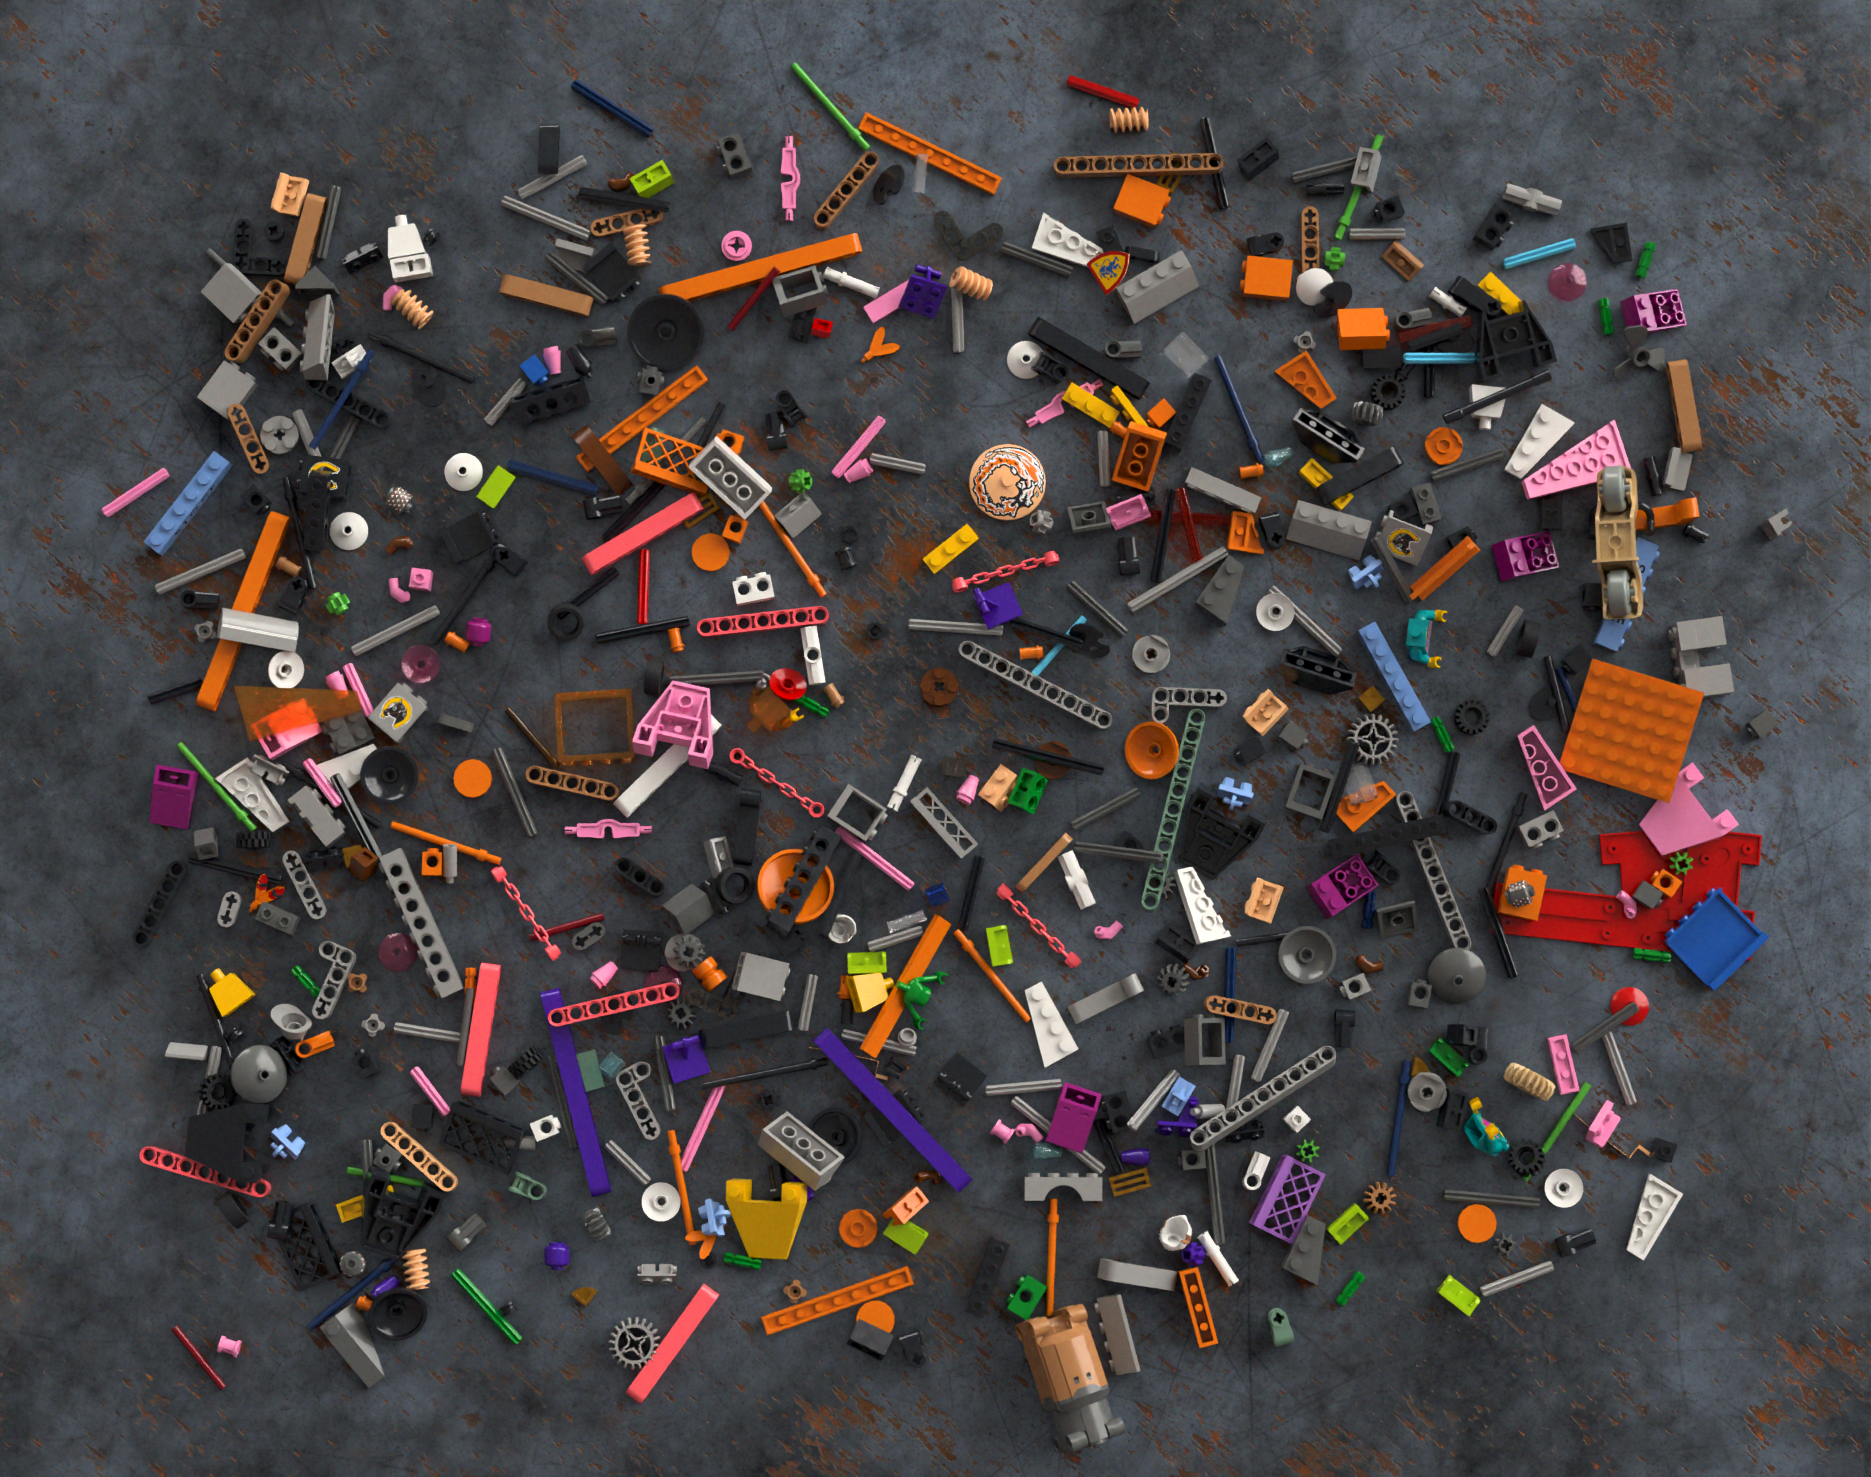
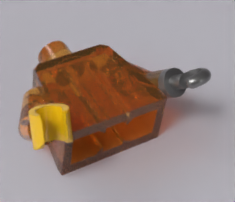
M762 673L760 680L751 692L748 703L749 712L754 717L746 725L753 733L761 726L767 731L786 730L796 721L803 719L804 715L800 717L796 715L799 708L791 711L766 685V680L763 676L767 677L768 680H771V677L767 673Z

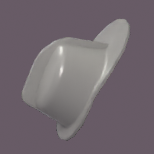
M290 1004L277 1005L270 1013L271 1019L280 1027L283 1036L287 1039L303 1041L307 1030L312 1025L309 1017Z

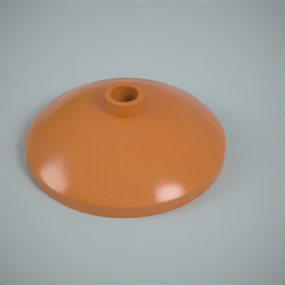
M1150 721L1137 725L1131 730L1126 739L1125 757L1127 763L1137 775L1143 778L1158 779L1166 776L1172 771L1178 760L1179 748L1176 737L1167 726L1159 722ZM1156 746L1159 748L1158 753L1155 750Z

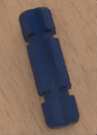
M1370 891L1365 894L1364 920H1362V928L1372 929L1373 927L1372 919L1374 918L1376 893Z

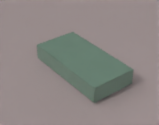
M596 1050L576 1054L586 1092L605 1087Z

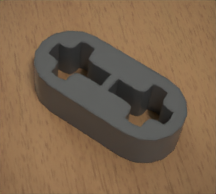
M442 713L439 714L437 720L439 724L472 733L474 723Z
M598 922L592 923L573 937V947L579 951L589 948L605 936V927ZM594 926L602 928L600 936L595 934L590 937L589 934L594 931ZM587 936L589 938L584 942V947L576 945L578 937L583 939Z

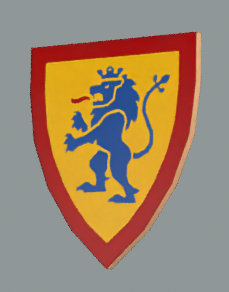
M1109 251L1096 256L1087 263L1088 268L1106 295L1113 291L1124 278L1129 265L1130 254L1120 251Z

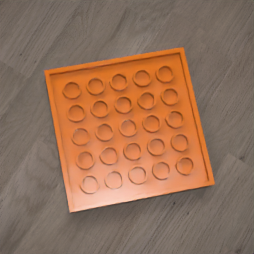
M1592 659L1562 753L1560 765L1564 771L1670 803L1704 692Z

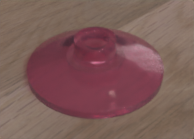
M1561 264L1554 268L1549 276V288L1553 295L1560 300H1575L1586 289V275L1575 264ZM1566 278H1571L1572 283L1568 284Z
M415 645L404 653L401 667L404 675L409 680L416 683H425L437 675L440 668V660L437 653L431 647ZM420 661L425 663L423 668L418 667Z
M390 934L380 944V961L389 970H407L416 961V943L414 944L411 937L406 934ZM396 948H399L401 951L398 956L394 954Z
M659 966V971L651 970L647 974L644 988L656 986L661 981H665L666 983H675L679 988V995L681 994L683 981L678 971L672 967ZM668 986L665 989V994L668 997L675 996L676 988ZM650 990L647 992V996L652 1001L657 999L655 991ZM670 1001L663 1002V1003H659V1004H668Z

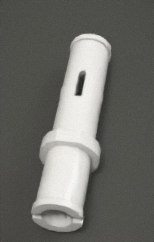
M829 267L826 268L823 275L824 279L838 283L840 287L843 285L876 299L880 287L848 276L846 272L841 273Z
M910 755L897 786L893 789L894 792L886 806L887 808L898 812L903 798L907 796L909 785L922 761L920 758Z
M1208 1231L1200 1234L1197 1238L1205 1248V1254L1210 1256L1228 1284V1287L1232 1286V1283L1238 1282L1239 1279L1221 1254L1219 1245L1214 1243Z

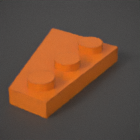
M1381 781L1341 799L1336 815L1352 833H1355L1394 799L1396 794L1384 781Z

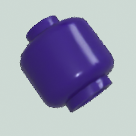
M550 1242L549 1246L545 1247L544 1263L546 1266H551V1270H563V1266L569 1264V1247L565 1245V1242Z

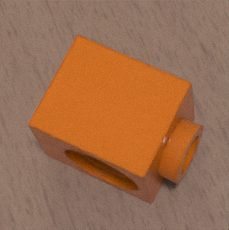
M1163 398L1146 414L1148 418L1146 421L1152 428L1156 427L1159 430L1177 412Z
M722 429L721 434L717 433V437L722 442L727 438L734 440V444L729 448L739 456L745 440L744 436Z
M735 513V516L730 515L722 537L740 545L748 527V521L739 514ZM735 523L741 525V530L737 533L730 530L731 526Z
M428 848L427 852H422L423 876H443V853L439 852V849ZM431 857H436L438 860L435 867L428 865V860Z
M1664 869L1660 872L1656 871L1650 879L1652 881L1651 885L1663 892L1662 895L1668 899L1673 897L1682 883L1681 880ZM1661 878H1666L1669 881L1668 888H1663L1660 885Z

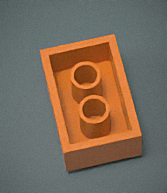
M1131 421L1125 434L1112 480L1149 491L1167 433Z

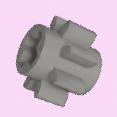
M1037 510V512L1033 513L1030 517V525L1034 526L1032 531L1043 534L1049 531L1053 526V519L1049 517L1051 513L1045 510Z

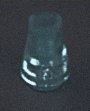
M1290 447L1270 450L1263 455L1265 465L1269 469H1275L1293 457Z
M1041 1141L1034 1143L1033 1158L1038 1160L1061 1158L1062 1147Z

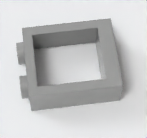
M848 784L827 817L867 842L868 839L872 840L877 833V830H875L878 823L883 824L888 815L886 814L887 809ZM852 793L880 811L865 835L837 817Z

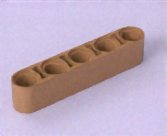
M866 152L814 215V224L817 229L827 230L874 174L879 166V158L876 153ZM868 158H872L875 160V164L868 166L865 161ZM861 173L864 177L861 180H855L853 175ZM844 187H849L852 191L850 194L844 195L841 190ZM832 202L840 204L837 209H831L829 205ZM825 216L828 221L825 224H820L817 219Z
M310 193L306 196L284 276V282L296 285L309 272L326 210V197Z
M508 274L503 275L499 294L583 317H589L594 299L588 295Z
M272 280L267 284L225 349L227 359L238 364L244 363L248 359L288 298L290 289L287 284L278 280ZM280 286V292L276 294V289ZM270 302V307L266 310V304ZM259 318V324L255 325V321ZM249 334V339L245 342V336ZM236 350H238V351H239L238 356H237V357H234V354H235Z
M1686 359L1667 362L1666 371L1681 453L1702 450L1688 362Z
M531 766L526 771L527 780L535 785L606 801H614L619 796V789L615 784L539 766ZM534 770L540 772V777L537 780L530 778V774ZM553 774L559 777V781L556 784L549 783V777ZM570 779H576L578 782L577 787L574 789L568 787ZM589 783L596 784L595 792H587L586 787ZM608 787H613L615 789L614 796L607 797L605 790Z

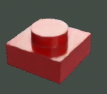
M815 318L811 335L820 338H830L833 322Z

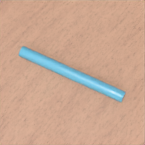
M1081 615L1072 626L1079 623L1084 624L1087 619ZM1056 643L1031 673L1038 676L1065 645Z

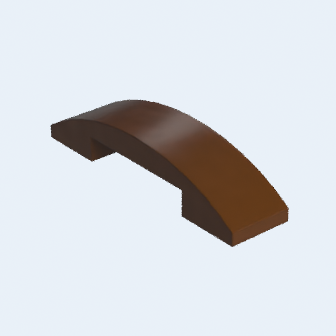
M588 425L572 435L573 439L617 496L633 486Z

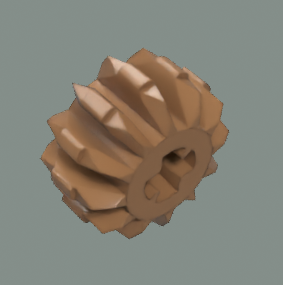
M1375 1182L1376 1189L1369 1185L1368 1188L1371 1190V1193L1364 1191V1194L1368 1195L1369 1198L1363 1199V1202H1370L1366 1207L1368 1210L1374 1206L1373 1214H1376L1379 1209L1380 1214L1384 1215V1208L1390 1212L1391 1208L1388 1205L1396 1204V1202L1390 1201L1391 1198H1396V1194H1389L1393 1191V1188L1389 1187L1386 1190L1387 1183L1384 1182L1380 1188L1379 1182ZM1378 1193H1381L1380 1195L1384 1196V1199L1381 1200L1380 1204H1378L1379 1201L1375 1200V1198L1378 1197Z

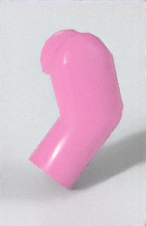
M398 578L388 579L391 597L400 603L408 602L410 600V593L408 591L404 592L399 588Z
M1621 890L1616 898L1624 903L1626 917L1632 919L1637 914L1636 901Z
M1116 920L1110 927L1097 926L1094 933L1099 939L1110 940L1123 926Z

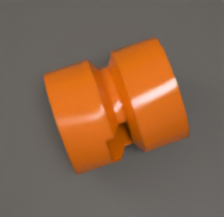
M712 956L692 970L698 980H703L702 985L708 993L728 978L722 969H717L718 964Z

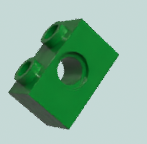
M1026 1274L1025 1277H1020L1016 1284L1018 1287L1015 1294L1011 1292L1006 1303L1008 1304L1007 1309L1028 1320L1047 1286ZM1023 1291H1028L1031 1294L1030 1299L1026 1302L1020 1300V1294Z

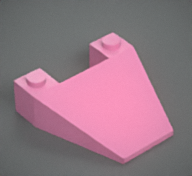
M672 681L638 724L632 740L634 753L653 757L657 742H667L689 747V765L708 769L713 756L710 689Z
M1693 762L1679 772L1670 803L1656 800L1639 823L1640 828L1661 856L1717 840L1739 825L1728 809L1712 820L1698 802L1690 788L1704 777Z

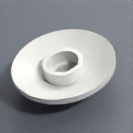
M1030 341L1016 343L1009 350L1007 356V365L1010 371L1022 379H1030L1037 376L1038 374L1031 367L1036 364L1042 349ZM1029 356L1030 360L1028 362L1023 361V357Z
M460 453L448 460L444 474L446 481L452 488L458 491H469L480 483L483 469L476 457L471 454ZM461 468L466 469L465 474L459 473Z
M345 512L338 515L332 521L330 536L334 544L339 548L354 550L365 543L368 537V526L360 515L353 512ZM351 527V532L345 533V528Z
M1270 593L1259 601L1256 614L1258 621L1263 627L1271 631H1280L1291 624L1295 610L1292 601L1287 596L1281 593ZM1273 608H1278L1280 613L1274 614Z
M291 651L277 653L270 660L268 666V676L271 682L281 689L295 687L301 681L304 674L302 659ZM282 666L285 667L284 672H281Z
M1558 1169L1547 1177L1544 1190L1546 1197L1552 1204L1566 1208L1575 1205L1580 1200L1583 1194V1183L1579 1175L1574 1171ZM1561 1184L1566 1186V1190L1563 1192L1559 1189Z
M659 1182L652 1184L645 1190L642 1196V1208L645 1214L655 1221H667L673 1218L680 1208L679 1193L668 1183ZM659 1198L665 1199L664 1205L658 1204Z

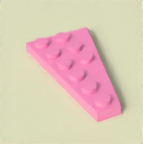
M1615 419L1523 480L1521 483L1527 500L1597 483V473L1606 466L1620 465L1631 468Z

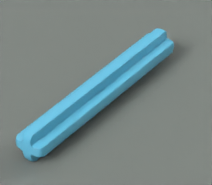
M1571 238L1502 260L1505 269H1509L1572 250L1576 247V243Z
M1405 353L1403 355V362L1405 364H1472L1475 362V354Z

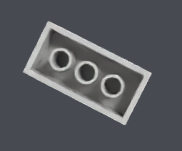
M717 436L689 465V469L744 519L772 491V487Z

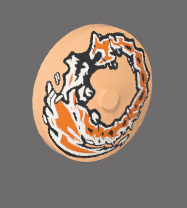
M1011 444L998 445L981 454L974 463L969 478L970 493L977 507L989 517L1002 521L1018 520L1034 511L1042 500L1046 483L1044 470L1039 460L1027 449Z

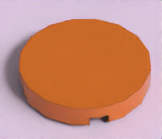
M1439 427L1427 436L1424 443L1425 453L1433 463L1449 465L1460 457L1463 442L1455 430Z
M708 533L696 539L692 546V557L700 569L713 572L720 570L728 562L730 550L728 543L723 537Z
M466 760L459 764L455 770L453 777L454 785L466 797H479L485 794L491 787L492 774L488 766L480 760Z
M1472 1204L1464 1208L1458 1216L1457 1222L1461 1235L1470 1242L1476 1243L1484 1242L1491 1238L1497 1224L1491 1209L1480 1204Z
M854 1209L847 1212L841 1219L839 1232L846 1244L851 1247L860 1248L869 1245L874 1240L878 1227L871 1213L862 1209Z
M872 1300L865 1303L859 1309L856 1316V1324L861 1319L888 1333L892 1331L894 1326V1313L892 1309L881 1301Z

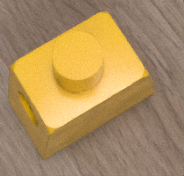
M220 968L210 974L216 984L210 987L209 991L223 1017L228 1016L255 996V993L234 973L225 976Z
M881 973L846 977L855 1013L865 1012L884 1002L888 998L887 990L894 988L892 978L883 979Z

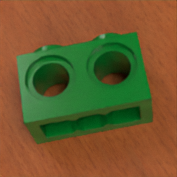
M1022 768L1007 803L1020 811L1033 815L1048 779L1037 772Z

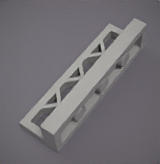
M1191 467L1184 486L1243 512L1252 514V516H1254L1262 498Z
M928 787L910 801L912 806L960 859L964 858L978 845ZM927 793L932 798V807L924 806L919 799ZM934 809L944 811L945 821H939L933 816ZM946 823L955 824L958 827L957 835H950L946 831ZM959 838H968L972 845L964 851L959 845Z

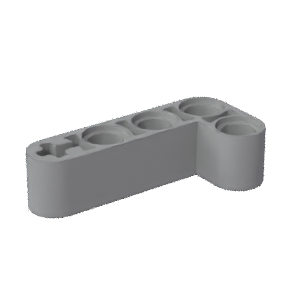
M1158 687L1151 695L1150 717L1153 722L1163 724L1168 719L1169 706L1220 708L1226 703L1227 695L1219 689ZM1163 692L1165 700L1161 702L1156 700L1155 693ZM1175 693H1182L1185 698L1184 701L1177 702L1174 698ZM1207 693L1210 694L1209 698H1214L1216 694H1219V698L1223 700L1219 704L1216 703V700H1209V704H1207ZM1194 694H1202L1204 698L1203 702H1195L1193 698ZM1156 711H1162L1165 718L1159 721L1155 718L1154 714Z
M324 941L319 946L320 955L333 961L312 1009L314 1017L321 1020L328 1019L332 1015L348 975L351 973L356 962V954L352 950L330 941ZM330 944L333 947V953L326 955L324 948ZM346 952L351 955V960L348 963L342 961V955ZM337 970L343 973V978L340 981L334 979V973ZM328 988H333L335 991V995L331 999L326 996ZM322 999H323V1000H325V1001L331 1002V1004H330V1005H329V1004H326L325 1007H324L325 1002H321V1001H322ZM324 1007V1010L327 1011L326 1014L320 1016L318 1008Z
M1136 973L1067 1008L1075 1024L1144 991Z
M638 1062L620 1071L616 1076V1082L645 1138L653 1140L659 1137L661 1129L638 1085V1082L650 1076L652 1069L649 1063ZM640 1065H645L648 1069L647 1074L644 1076L639 1075L637 1072V1068ZM625 1073L630 1076V1082L627 1085L620 1082L621 1075ZM631 1091L638 1092V1101L632 1102L629 1099ZM640 1108H645L648 1111L647 1118L640 1119L638 1117V1110ZM652 1118L653 1122L649 1124L652 1128L656 1127L655 1136L647 1134L649 1128L647 1124L643 1126V1122H647Z
M1100 1258L1097 1278L1175 1291L1178 1272Z

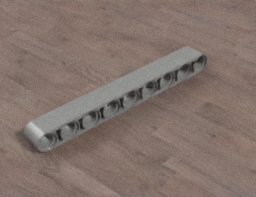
M964 641L960 644L958 651L960 657L1100 730H1106L1112 724V716L1097 706L971 641ZM964 646L972 647L973 652L970 655L963 654L962 648ZM986 654L989 656L990 661L982 664L979 661V656ZM1004 663L1007 670L1000 673L996 670V665ZM1021 672L1024 678L1022 681H1015L1013 674ZM1038 681L1041 687L1038 690H1032L1030 683ZM1048 690H1055L1058 694L1057 698H1048ZM1071 698L1075 703L1074 707L1067 708L1064 705V700ZM1082 708H1090L1092 714L1089 717L1083 716L1081 714ZM1100 716L1108 718L1109 722L1106 726L1099 724L1098 718Z
M1403 791L1396 795L1394 802L1402 823L1408 822V813H1413L1416 816V820L1422 819L1415 799L1410 792ZM1401 795L1408 797V805L1405 806L1400 803ZM1430 837L1423 838L1422 841H1410L1452 948H1459L1457 941L1459 938H1463L1466 941L1464 949L1469 950L1471 939ZM1423 849L1429 850V859L1422 858L1421 851ZM1430 867L1437 869L1436 877H1431L1428 874ZM1438 884L1442 885L1445 889L1442 895H1438L1435 891ZM1445 902L1449 903L1452 907L1449 913L1443 911L1442 907ZM1452 920L1457 921L1459 924V928L1456 931L1450 928Z
M1331 1046L1320 1048L1193 1130L1190 1135L1192 1148L1196 1151L1207 1149L1332 1068L1336 1063L1335 1049ZM1326 1054L1332 1056L1330 1060H1325L1322 1057ZM1308 1065H1315L1316 1069L1308 1070L1306 1067ZM1293 1075H1298L1300 1079L1294 1081L1290 1077ZM1278 1085L1284 1087L1282 1091H1277L1274 1088ZM1260 1096H1267L1268 1100L1260 1101L1258 1098ZM1245 1106H1250L1252 1110L1249 1112H1245L1242 1110V1108ZM1230 1116L1236 1118L1234 1122H1228L1226 1119ZM1212 1127H1219L1220 1131L1213 1133L1210 1129ZM1197 1137H1202L1204 1141L1202 1143H1196L1194 1139Z

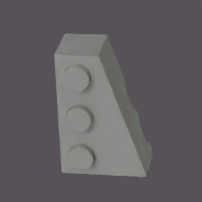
M304 786L290 797L288 801L294 805L299 815L305 819L322 843L329 848L346 834L344 830L346 826L340 819L336 820L332 815L334 813L333 809L328 803L323 804L320 800L322 795L316 788L312 790V788Z

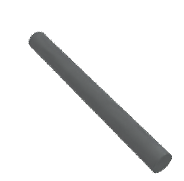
M466 988L456 1065L464 1066L474 988Z

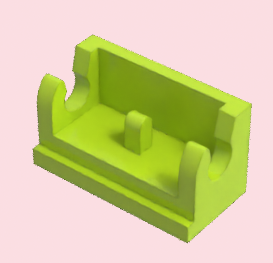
M663 160L629 178L638 196L646 198L675 183Z
M498 465L480 489L476 498L494 509L516 477Z
M1007 926L986 928L992 967L1012 964L1013 959Z
M886 952L847 953L848 974L887 973Z
M1354 1203L1326 1230L1342 1245L1369 1218Z
M892 1218L883 1234L916 1255L929 1233L909 1220L903 1225L893 1226L892 1223L895 1220Z
M1450 1275L1446 1277L1436 1291L1467 1316L1472 1314L1480 1302L1479 1297Z

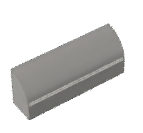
M222 608L216 638L295 652L299 625L296 621Z

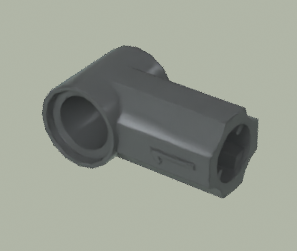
M1429 308L1400 312L1393 320V327L1398 332H1405L1408 329L1431 325L1433 323L1432 313ZM1399 318L1405 319L1407 325H1401L1399 323Z
M1111 340L1106 343L1103 349V354L1112 360L1141 358L1142 352L1140 341L1118 342ZM1114 347L1117 353L1114 355L1110 354L1107 348Z
M475 1213L461 1227H457L449 1234L447 1239L460 1252L486 1224Z

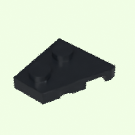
M1627 223L1590 228L1592 235L1613 264L1632 261Z

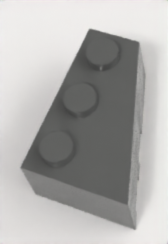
M1228 555L1195 602L1197 607L1224 626L1228 623L1244 569V565Z
M1306 1215L1281 1267L1318 1285L1326 1224Z

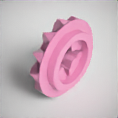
M732 231L723 238L721 247L723 254L728 259L736 262L744 260L750 255L752 243L749 236L744 232ZM736 239H738L739 245L742 246V248L738 249L737 254L734 248L731 247L735 245Z

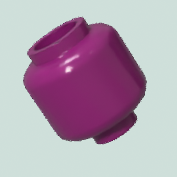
M473 617L471 621L467 622L466 639L471 641V645L483 646V643L490 641L492 627L487 622V619Z

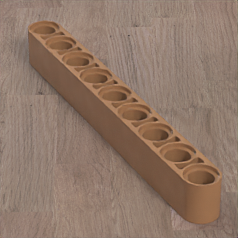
M1217 153L1059 157L1054 162L1055 174L1060 178L1126 177L1127 174L1132 176L1218 174L1223 169V158ZM1196 160L1201 165L1198 168H1193L1190 165L1191 162ZM1212 160H1217L1220 165L1212 167L1209 163ZM1158 161L1163 166L1160 169H1155L1152 166L1153 163ZM1174 161H1179L1182 165L1180 168H1173L1171 164ZM1136 162H1141L1144 166L1141 169H1135L1133 165ZM1083 163L1087 168L1080 171L1076 168L1078 164ZM1098 163H1103L1106 167L1103 170H1098L1095 166ZM1116 163H1123L1125 167L1117 170L1114 167ZM1060 164L1068 166L1065 171H1060L1057 167Z

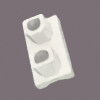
M360 344L331 363L340 377L344 379L355 372V366L358 361L363 359L366 352Z

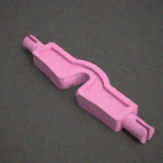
M785 136V148L782 149L781 174L791 176L793 179L790 182L781 183L782 207L785 210V221L789 222L790 214V222H792L793 210H796V191L800 185V174L796 167V149L793 148V136H790V143L789 137Z
M1099 378L1091 384L1086 382L1079 387L1093 395L1094 390L1103 386V383ZM1065 391L1057 394L1050 404L1036 411V416L1026 421L1028 427L1031 428L1039 422L1044 424L1064 414L1061 404L1063 400L1061 398Z
M603 819L597 823H578L577 827L565 826V830H572L565 831V835L577 834V837L602 839L605 837V828L608 826L612 828L613 838L639 837L640 834H652V830H645L652 829V826H640L639 823H620L613 819Z

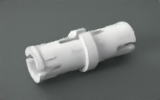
M1437 287L1429 295L1430 298L1441 304L1443 309L1447 308L1459 318L1467 309V307L1455 301L1453 296H1448Z

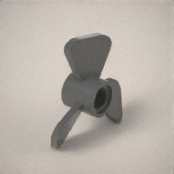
M1643 325L1630 326L1623 330L1629 345L1625 349L1627 360L1616 366L1613 370V375L1618 380L1625 377L1633 364L1639 367L1649 364L1658 371L1663 369L1665 351L1661 347L1646 349L1643 346L1648 333V329Z

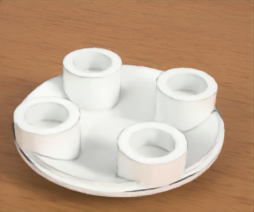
M1309 269L1297 278V295L1305 304L1314 306L1325 301V296L1320 294V290L1329 283H1332L1333 280L1324 269Z

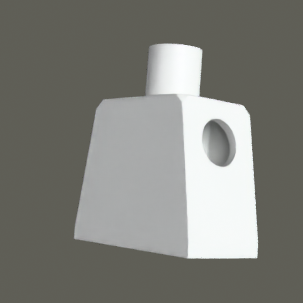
M406 215L396 216V227L388 228L389 260L426 254L416 225L407 224Z
M1472 384L1469 387L1470 403L1505 388ZM1505 399L1471 413V418L1480 419L1479 429L1490 430L1491 420L1498 421L1500 419Z

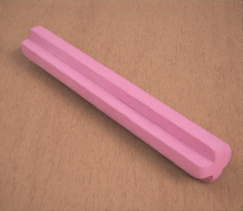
M881 416L876 417L832 470V474L839 479L885 425L886 421Z
M165 468L160 469L103 507L102 512L106 517L112 516L169 478V473Z

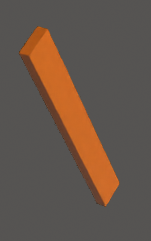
M867 112L858 127L860 132L993 196L1002 180V177Z
M696 365L602 436L599 441L612 455L641 433L645 427H649L707 383V377ZM584 451L576 456V459L587 473L595 468Z
M934 915L898 981L908 984L913 978L921 977L924 974L951 926L949 922L939 915ZM894 986L859 1049L874 1058L877 1057L905 1007L903 1002L904 991Z
M908 1266L770 1313L762 1316L761 1320L768 1336L914 1285Z

